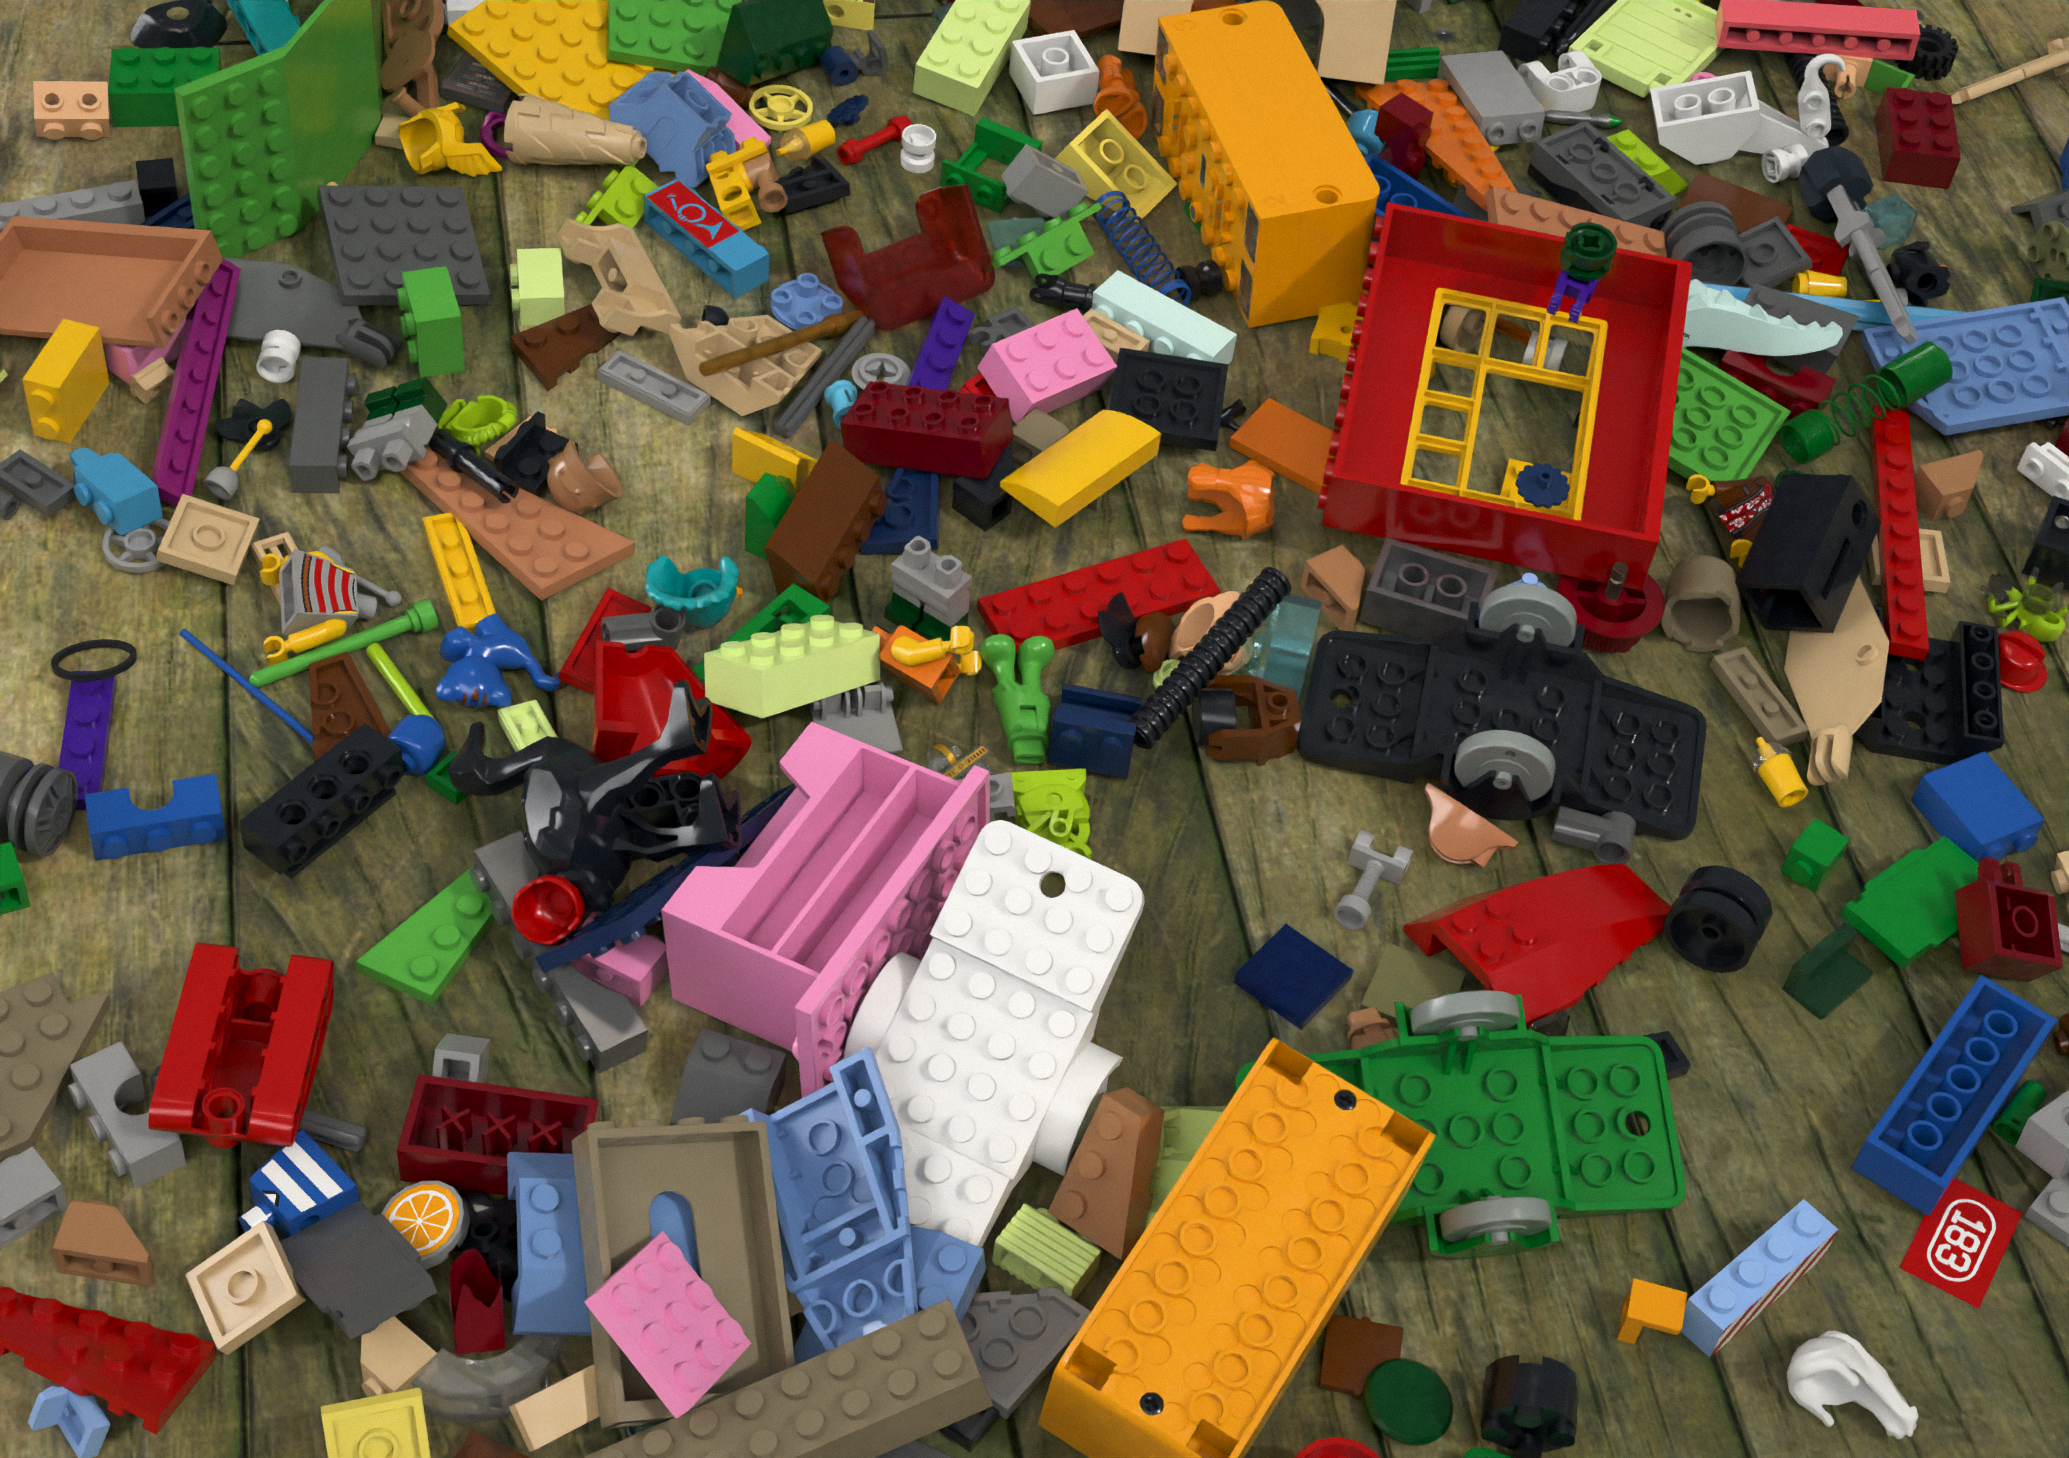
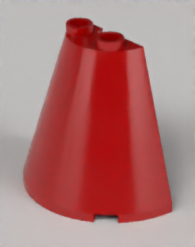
M596 641L593 753L605 763L634 753L660 739L668 721L675 682L686 680L690 685L694 700L705 697V685L672 647L645 645V647L640 648L635 653H628L625 651L624 643ZM711 702L713 711L712 729L707 753L671 761L657 770L651 778L680 772H694L704 777V775L714 772L721 780L744 758L752 744V740L724 706Z

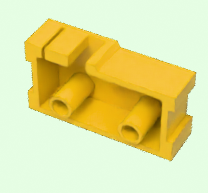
M1345 302L1318 308V319L1310 339L1309 353L1316 355L1318 353L1339 358V361L1347 363L1350 346L1357 347V344L1351 343L1355 319L1363 320V317L1356 315L1358 306L1352 305L1351 302Z

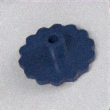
M863 94L847 98L831 110L826 120L831 125H839L846 121L848 125L857 123L860 120L858 114L869 104L868 96Z
M1534 463L1533 466L1527 465L1524 467V471L1518 472V479H1516L1515 485L1518 488V494L1524 498L1525 502L1532 503L1536 508L1545 507L1549 509L1552 506H1560L1562 501L1567 499L1570 485L1567 484L1568 478L1561 474L1560 469L1553 468L1550 464Z

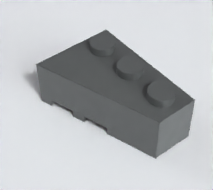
M1757 283L1753 285L1743 301L1751 307L1759 304L1768 315L1778 319L1790 315L1800 325L1807 326L1817 321L1820 327H1826L1833 321L1842 327L1843 335L1835 346L1802 355L1769 356L1797 373L1805 365L1826 374L1838 357L1859 317L1858 315Z

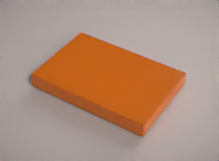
M1268 398L1231 436L1230 448L1251 459L1253 458L1256 462L1320 495L1322 486L1329 487V485L1323 484V476L1327 458L1335 459V456L1328 455L1333 431L1277 401Z

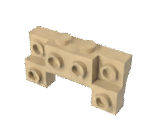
M567 218L556 234V237L563 249L564 256L575 264L584 263L590 265L600 282L602 289L591 303L599 318L600 325L609 332H621L630 336H634L640 326L648 331L657 330L669 334L667 331L669 324L678 323L681 320V316L633 228L619 223L608 226H591Z

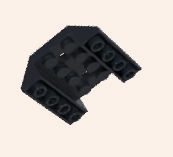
M1873 606L1883 626V607ZM1959 621L1950 641L1928 637L1929 651L1924 661L1888 654L1882 702L1855 732L1873 753L1942 765H1951L1985 751L1988 753L2002 748L2004 733L1998 627ZM1905 664L1914 666L1918 671L1909 670ZM1906 721L1916 723L1920 729L1911 728Z

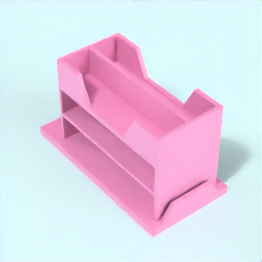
M811 722L779 762L780 769L795 784V790L734 867L696 866L661 909L672 999L791 1051L799 1062L802 1098L834 1082L829 1067L844 1059L845 1047L851 1027L866 994L878 974L890 959L899 952H904L922 961L933 939L930 933L979 833L985 825L990 823V771L974 765L963 780L957 781Z

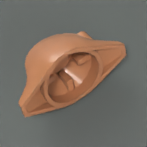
M1429 783L1426 785L1425 794L1429 800L1432 814L1428 830L1429 842L1436 855L1442 860L1456 865L1473 863L1478 868L1483 869L1496 850H1514L1519 842L1433 785Z

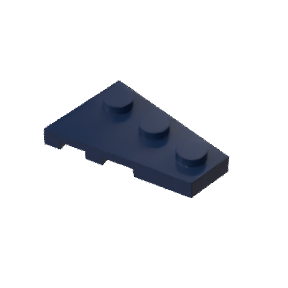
M897 468L886 490L887 505L885 512L882 516L878 517L873 525L869 539L861 545L862 555L903 552L905 545L916 536H921L928 540L931 550L939 549L941 473Z

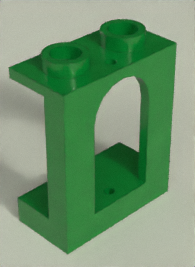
M982 117L975 126L974 142L955 163L947 159L942 161L940 189L1001 214L1012 201L1006 193L1007 187L1005 183L975 171L988 157L1009 166L1026 144L1042 152L1043 142Z

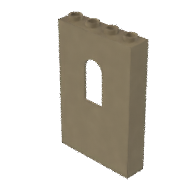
M733 1115L720 1119L721 1123L705 1124L704 1117L680 1119L676 1121L677 1125L661 1126L659 1119L636 1121L629 1128H616V1123L613 1121L588 1124L586 1131L571 1140L587 1297L591 1296L652 1239L649 1218L651 1202L660 1193L674 1192L684 1197L691 1207L699 1277L710 1286L716 1299L731 1318L740 1324L744 1334L752 1343L689 1411L794 1366V1349L766 1121L749 1122L748 1115ZM589 1309L601 1430L656 1425L674 1418L669 1409Z

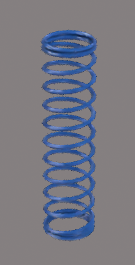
M1111 191L1100 196L1095 203L1100 202L1101 204L1111 196L1122 197L1107 204L1102 210L1100 217L1097 216V212L1093 213V217L1099 222L1101 229L1105 231L1113 246L1117 248L1119 255L1123 257L1125 264L1130 267L1137 281L1152 288L1163 283L1172 273H1175L1177 279L1164 284L1158 292L1166 295L1175 288H1183L1182 292L1173 300L1179 299L1186 290V298L1181 304L1187 306L1192 295L1191 289L1184 280L1180 279L1179 272L1173 270V263L1167 261V254L1161 252V246L1155 243L1154 236L1148 234V227L1142 225V218L1136 216V210L1130 207V202L1125 194L1121 191ZM1123 201L1121 209L1114 212L1111 217L1102 218L1110 205ZM1129 210L1133 212V216L1127 217L1120 221L1122 218L1126 216ZM1132 219L1128 225L1117 230L1122 223ZM1135 219L1139 220L1140 225L1126 230L1120 239L1114 238L1116 232L1127 229ZM1120 221L1114 230L1108 229L1109 224ZM1135 228H1138L1137 231L1133 233L1131 236L1124 238V236L1128 232ZM1141 228L1145 229L1146 234L1132 239L1126 248L1121 247L1122 241L1133 238ZM1144 237L1137 245L1130 247L1134 241ZM1147 237L1151 238L1152 243L1140 247L1132 257L1127 256L1128 250L1139 247ZM1150 246L1143 254L1136 256L1143 248ZM1153 246L1158 248V252L1146 256L1139 266L1133 265L1134 259L1145 256ZM1160 254L1164 256V261L1151 266L1145 275L1139 274L1140 268L1151 265ZM1156 255L1149 263L1142 265L1148 258ZM1166 263L1170 265L1171 270L1159 274L1151 284L1145 283L1146 277L1157 274L1164 268ZM1163 264L1158 270L1149 274L1153 268ZM1169 273L1163 280L1155 283L1158 278Z

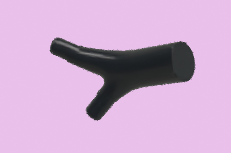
M1241 399L1222 409L1220 426L1230 428L1235 432L1240 428L1232 419L1246 412V407L1242 406L1243 401Z

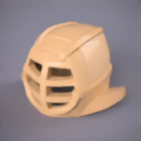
M1228 591L1213 598L1206 597L1196 601L1183 615L1179 627L1175 629L1171 637L1168 649L1169 659L1177 660L1181 655L1185 657L1189 651H1193L1196 643L1201 642V638L1208 634L1209 629L1216 625L1217 620L1223 617L1224 612L1231 608L1232 603L1238 600L1241 593ZM1252 637L1247 638L1243 646H1239L1238 652L1232 655L1228 663H1224L1225 666L1221 671L1217 672V675H1231L1249 662L1253 655Z

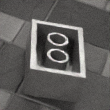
M1386 538L1366 591L1359 621L1407 636L1431 639L1458 627L1466 628L1471 601L1479 603L1481 610L1484 599L1492 592L1498 570Z

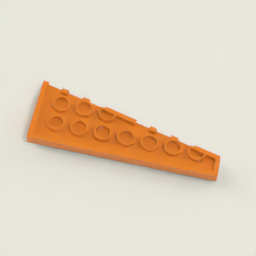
M1401 79L1397 83H1384V85L1355 83L1354 97L1356 99H1365L1367 101V109L1379 112L1381 105L1402 92L1434 112L1430 126L1432 133L1427 141L1424 155L1428 154L1432 157V165L1436 169L1444 168L1447 170L1448 179L1452 183L1465 186V194L1484 211H1487L1485 193L1492 186L1517 192L1473 118L1448 81L1432 79L1429 82H1415L1409 79Z

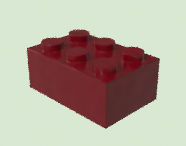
M1886 87L1875 116L1883 181L1949 189L1961 159L1951 95L1940 92L1914 91L1908 88Z

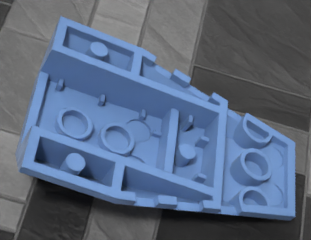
M866 1047L830 1066L829 1069L834 1082L771 1115H766L750 1108L739 1114L748 1115L749 1122L766 1121L786 1287L790 1293L796 1295L804 1308L803 1314L826 1351L918 1312L901 1130L876 1058L870 1047Z
M509 1152L507 1155L508 1200H516L518 1277L511 1288L512 1335L591 1336L589 1308L584 1303L588 1297L573 1154ZM660 1193L653 1199L649 1209L651 1236L653 1238L661 1231H664L671 1242L680 1248L686 1261L699 1276L691 1207L686 1199L677 1193Z

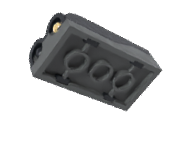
M1581 122L1535 141L1527 174L1562 205L1659 231L1669 219L1676 198L1589 122Z

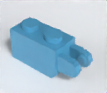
M85 447L70 453L71 463L75 465V495L80 504L84 507L88 506L94 511L104 525L108 524L122 536L163 518L158 486L119 453H108L99 456L92 449L90 450Z

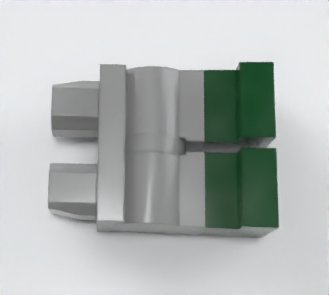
M427 377L400 384L397 388L393 386L367 395L364 405L370 412L363 428L355 432L354 438L350 439L347 448L355 456L351 464L352 469L362 480L366 481L375 478L378 471L384 469L393 472L406 469L409 462L424 458L427 450L423 445L430 441L447 407V403Z
M921 536L914 537L905 545L903 554L891 563V582L894 584L892 601L885 606L884 618L897 626L903 625L913 632L916 631L917 634L927 640L941 637L943 641H950L952 627H968L970 593L967 588L972 585V576L962 571V561L952 555L940 557L931 551L928 540Z

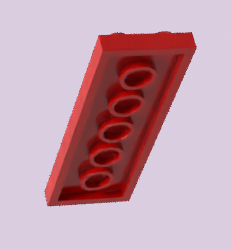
M1185 538L979 598L977 610L992 635L1004 634L1014 639L1016 662V655L1020 645L1026 639L1034 636L1048 637L1052 640L1055 650L1102 637L1098 624V612L1101 610L1107 611L1109 602L1118 593H1124L1131 612L1137 618L1151 612H1162L1168 617L1188 611L1200 599L1206 597L1213 598L1219 595L1221 590Z

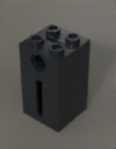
M1844 474L1783 475L1735 581L1738 589L1765 630L1834 632L1881 524L1853 476Z

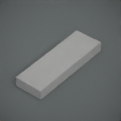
M618 350L597 370L598 381L688 426L711 405V395L621 350Z

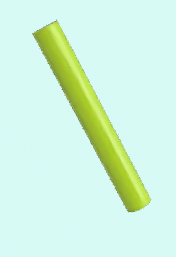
M373 643L369 645L366 649L367 656L410 714L427 715L435 719L380 644Z

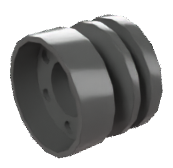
M1699 201L1682 207L1666 221L1663 232L1668 258L1692 262L1690 281L1698 279L1701 283L1732 286L1743 276L1748 264L1746 251L1741 237L1738 235L1732 213L1724 205L1714 201Z
M0 751V844L11 841L15 849L47 857L53 854L62 844L70 829L78 799V782L75 774L69 770L59 767L54 768L45 763L34 766L33 762L27 758Z

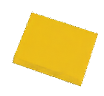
M735 427L732 433V472L753 483H757L765 472L776 476L782 475L791 479L797 495L818 461L763 433Z

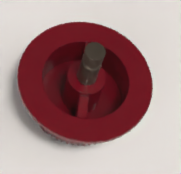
M1616 562L1613 565L1607 584L1561 575L1557 586V593L1565 597L1574 607L1577 615V624L1585 625L1582 648H1590L1601 653H1626L1640 641L1643 635L1651 632L1660 623L1665 610V600L1659 585L1648 573L1641 591L1623 587L1629 568L1625 563Z

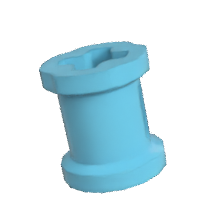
M847 380L836 381L828 386L824 392V399L834 412L832 416L833 422L839 429H841L842 415L845 416L857 400V389Z

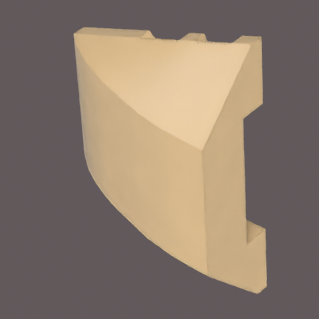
M769 315L729 318L728 325L715 326L709 321H699L697 328L683 329L679 323L669 324L667 330L686 379L741 416L778 404L815 364L822 353L820 348L807 342L704 377L699 370L701 362L793 331Z

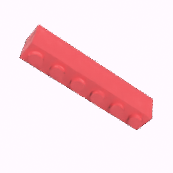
M1720 0L1715 21L1717 47L1821 55L1835 54L1837 56L1845 55L1913 61L1921 35L1917 11L1907 9L1774 0Z

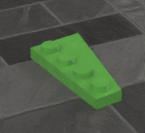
M474 865L356 961L357 972L433 1006L495 921L490 906L491 900L486 892L479 893L472 882L470 870L474 868Z

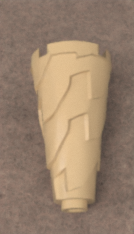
M518 94L522 101L513 100L506 116L504 142L513 144V151H505L509 160L516 164L589 165L605 163L630 165L638 159H642L647 150L646 138L642 137L640 130H634L633 126L601 119L591 113L572 109L559 102L542 99L541 96L534 94Z

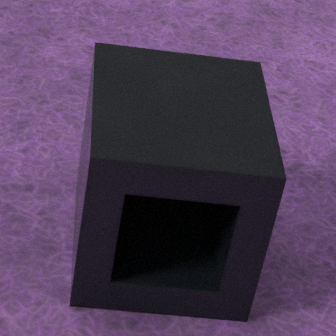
M173 158L135 161L145 217H151L178 200Z

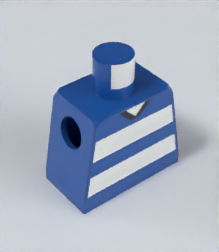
M302 1129L297 1133L292 1147L283 1146L251 1176L249 1184L255 1206L241 1215L239 1221L245 1232H247L264 1220L271 1226L276 1227L285 1238H288L358 1201L357 1185Z

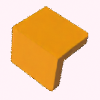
M1633 1278L1623 1300L1617 1340L1635 1344L1643 1326L1674 1335L1680 1334L1683 1326L1687 1292Z

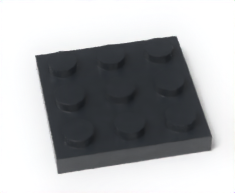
M1120 348L1109 410L1132 416L1161 433L1160 443L1216 452L1229 364Z

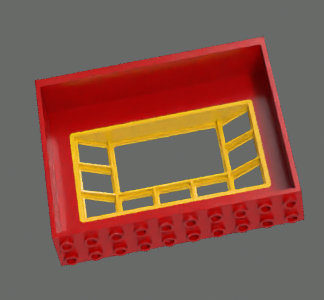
M1387 202L1384 217L1377 215L1373 237L1379 238V242L1371 241L1367 263L1374 265L1373 268L1366 267L1362 290H1367L1368 294H1360L1356 315L1363 317V320L1355 319L1351 343L1357 344V347L1350 346L1345 370L1352 372V375L1344 374L1340 398L1345 399L1346 402L1339 401L1334 427H1339L1341 430L1333 429L1328 454L1335 456V459L1327 458L1323 476V484L1329 485V487H1321L1317 509L1324 510L1322 526L1385 539L1391 538L1405 543L1605 584L1608 583L1613 565L1616 562L1625 563L1629 568L1623 587L1641 591L1659 543L1692 262L1616 248L1609 273L1600 280L1590 303H1586L1576 324L1569 321V312L1576 299L1564 295L1561 307L1555 315L1546 312L1551 297L1554 294L1556 281L1562 271L1559 257L1565 237ZM1445 304L1485 312L1486 317L1478 355L1435 347L1442 310ZM1503 315L1539 323L1540 327L1532 366L1489 357L1497 316ZM1552 326L1593 334L1586 377L1543 368ZM1436 362L1473 370L1474 378L1470 398L1428 390L1432 363ZM1486 373L1582 392L1566 509L1553 506L1549 509L1545 507L1536 508L1532 503H1527L1524 500L1467 489ZM1429 405L1466 413L1467 420L1463 442L1419 433L1424 406ZM1423 449L1459 457L1460 461L1455 486L1411 478L1416 450Z

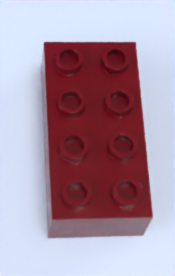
M870 381L840 422L844 448L862 463L981 479L987 478L1014 436L1008 398L993 397L989 394L961 393L955 390L929 389L918 385L889 384L885 381Z
M418 1074L397 1148L400 1181L413 1183L441 1181L455 1189L477 1190L484 1193L508 1196V1153L573 1154L571 1140L586 1131L588 1124L600 1122L599 1099Z

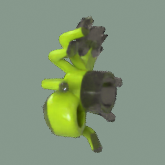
M2034 567L2021 594L2009 575L2005 574L2003 577L2000 572H1997L1996 575L1992 574L1989 578V589L1985 585H1982L1980 589L1983 598L1988 600V612L1991 614L1996 613V616L1999 618L1998 625L2001 628L2006 627L2014 619L2018 618L2020 620L2018 631L2032 635L2038 642L2050 643L2060 638L2066 626L2063 617L2069 613V605L2063 606L2057 613L2050 610L2055 602L2056 593L2063 589L2064 583L2058 582L2051 589L2042 584H2035L2040 570ZM1996 599L1999 603H2001L2000 605H1995ZM2016 608L2009 615H2007V613L2005 612L2006 610Z

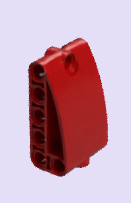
M196 942L153 1092L148 1119L149 1129L204 1136L209 1144L217 1148H230L241 1141L292 1147L311 1094L331 1018L334 999V960L292 954L286 976H284L282 973L269 968H258L252 971L243 970L240 967L238 947Z

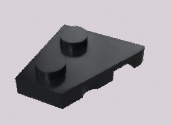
M820 152L811 156V165L805 169L797 166L787 176L781 177L775 182L782 185L787 194L788 201L783 208L786 213L800 212L807 207L821 203H831L836 199L850 195L849 182Z

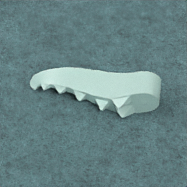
M1698 279L1690 281L1682 346L1721 348L1756 355L1790 356L1821 351L1835 346L1843 335L1842 327L1833 321L1826 327H1820L1817 321L1807 326L1800 325L1790 315L1778 319L1768 315L1759 304L1751 307L1734 298L1727 290L1720 292L1708 288Z

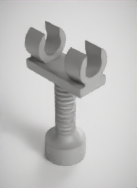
M1361 829L1351 848L1347 864L1364 872L1353 894L1345 895L1340 899L1334 911L1336 921L1341 926L1350 930L1362 929L1371 914V907L1367 901L1379 877L1400 885L1411 863L1410 858L1414 850L1399 845L1394 857H1389L1372 850V842L1376 835Z

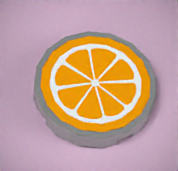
M421 1181L405 1187L390 1199L381 1212L417 1250L421 1257L419 1264L424 1270L437 1266L450 1257L448 1253L453 1250L456 1244L460 1247L465 1240L470 1224L467 1204L454 1187L441 1181Z

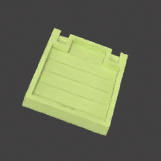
M1618 0L1569 47L1568 52L1580 50L1593 63L1595 68L1600 71L1602 78L1644 98L1650 93L1652 88L1690 82L1694 74L1702 72L1725 48L1717 47L1715 21L1718 11L1698 1Z

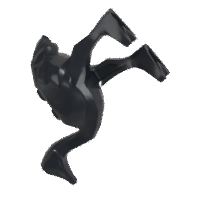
M686 680L674 683L668 721L660 739L627 756L605 763L596 754L573 741L546 736L509 757L494 759L488 743L487 729L479 721L470 726L466 741L458 754L450 762L448 769L451 783L457 791L481 797L499 795L524 784L521 803L526 823V832L524 834L525 847L542 876L545 874L564 876L578 888L584 902L585 912H606L607 908H611L612 903L615 901L613 894L622 884L625 875L631 868L632 861L647 859L659 863L684 852H721L741 847V807L737 790L723 794L718 777L714 772L704 775L701 781L698 816L690 826L657 828L632 813L626 799L639 792L654 773L669 762L707 753L712 729L713 711L711 701L707 697L694 700L690 685Z

